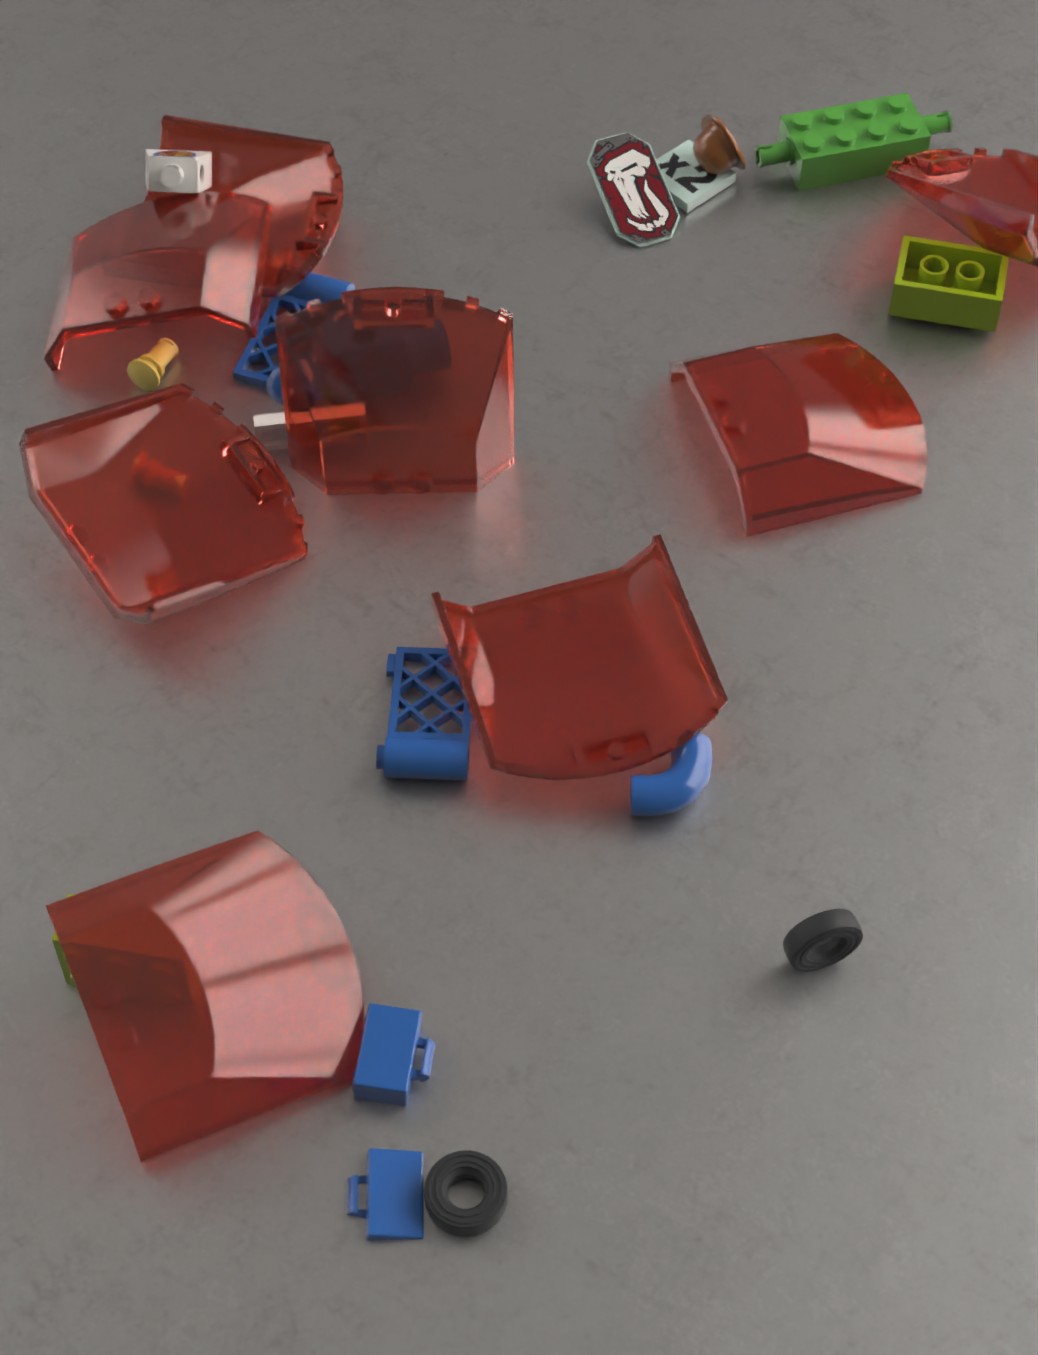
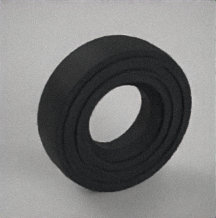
M831 909L814 914L794 926L785 936L783 948L790 964L796 970L814 971L831 966L849 956L860 945L863 933L856 917L851 911L847 909Z
M470 1150L450 1153L439 1159L426 1177L424 1184L426 1210L439 1228L452 1235L469 1237L488 1231L497 1224L507 1206L508 1185L506 1177L499 1165L483 1153ZM461 1178L475 1179L484 1189L482 1201L470 1209L456 1207L450 1202L447 1195L448 1189L453 1182Z

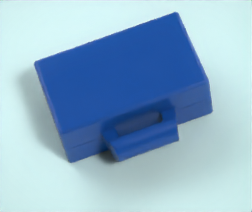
M370 1003L367 1015L364 1018L365 1026L356 1070L353 1071L352 1091L354 1098L407 1106L411 1082L416 1080L424 1082L430 1077L435 1043L429 1038L424 1039L420 1037L422 1028V1012L420 1010ZM418 1048L425 1049L421 1070L414 1069Z
M370 1148L367 1153L366 1175L358 1176L357 1174L348 1178L347 1215L366 1218L367 1241L424 1238L422 1151ZM358 1184H366V1209H358Z

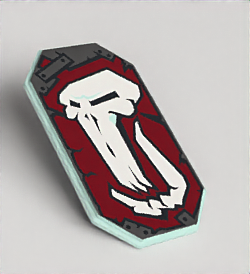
M628 132L596 140L586 163L616 235L638 248L671 240L680 220V215L650 144Z

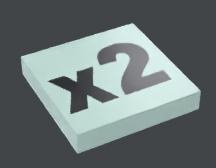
M689 139L657 159L675 205L686 213L735 183L736 172L731 169L719 175L705 171L697 162L693 152L694 143Z

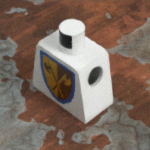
M145 150L146 186L148 191L200 193L212 187V152Z

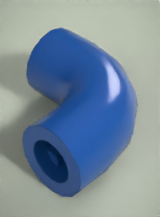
M690 732L676 736L670 744L671 765L666 771L654 775H631V816H656L677 812L698 798L709 782L713 763L712 744L706 735Z

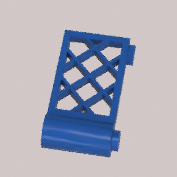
M285 266L278 277L276 293L232 372L234 379L266 388L267 379L272 371L284 363L304 359L317 363L318 357L315 347L312 352L297 357L293 347L309 341L314 346V335L318 328L311 330L307 321L322 317L329 319L328 322L341 320L342 317H347L350 312L353 313L359 302V292L355 291V285L351 282ZM280 307L289 308L296 312V315L280 321L276 317ZM302 323L306 332L288 339L284 330ZM278 332L283 341L264 348L262 344L263 338ZM288 350L292 359L274 366L270 356ZM262 359L265 360L268 366L267 369L259 372L247 370L249 364Z
M397 647L396 654H388L386 675L387 677H393L388 733L385 745H377L376 769L384 770L385 778L468 781L476 649ZM404 661H421L426 667L416 674H412L404 667ZM451 662L467 663V668L455 676L444 667ZM436 673L445 682L432 690L422 681ZM414 687L424 696L410 705L401 695ZM455 689L464 698L451 706L441 697ZM433 703L443 712L429 721L420 711ZM409 718H412L421 726L414 732H397L398 726ZM452 719L462 727V734L443 733L439 727Z

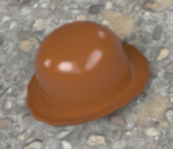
M712 115L703 117L701 122L702 132L697 136L693 144L694 156L699 165L705 171L717 175L726 172L734 166L740 170L746 169V162L742 152L727 126L718 117Z

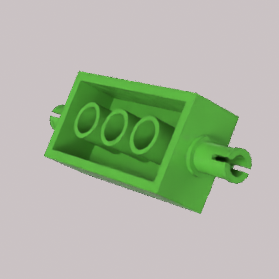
M908 93L895 94L780 116L778 142L755 146L754 157L758 168L785 163L798 191L925 168L931 135L950 133L953 122L949 111L921 116Z

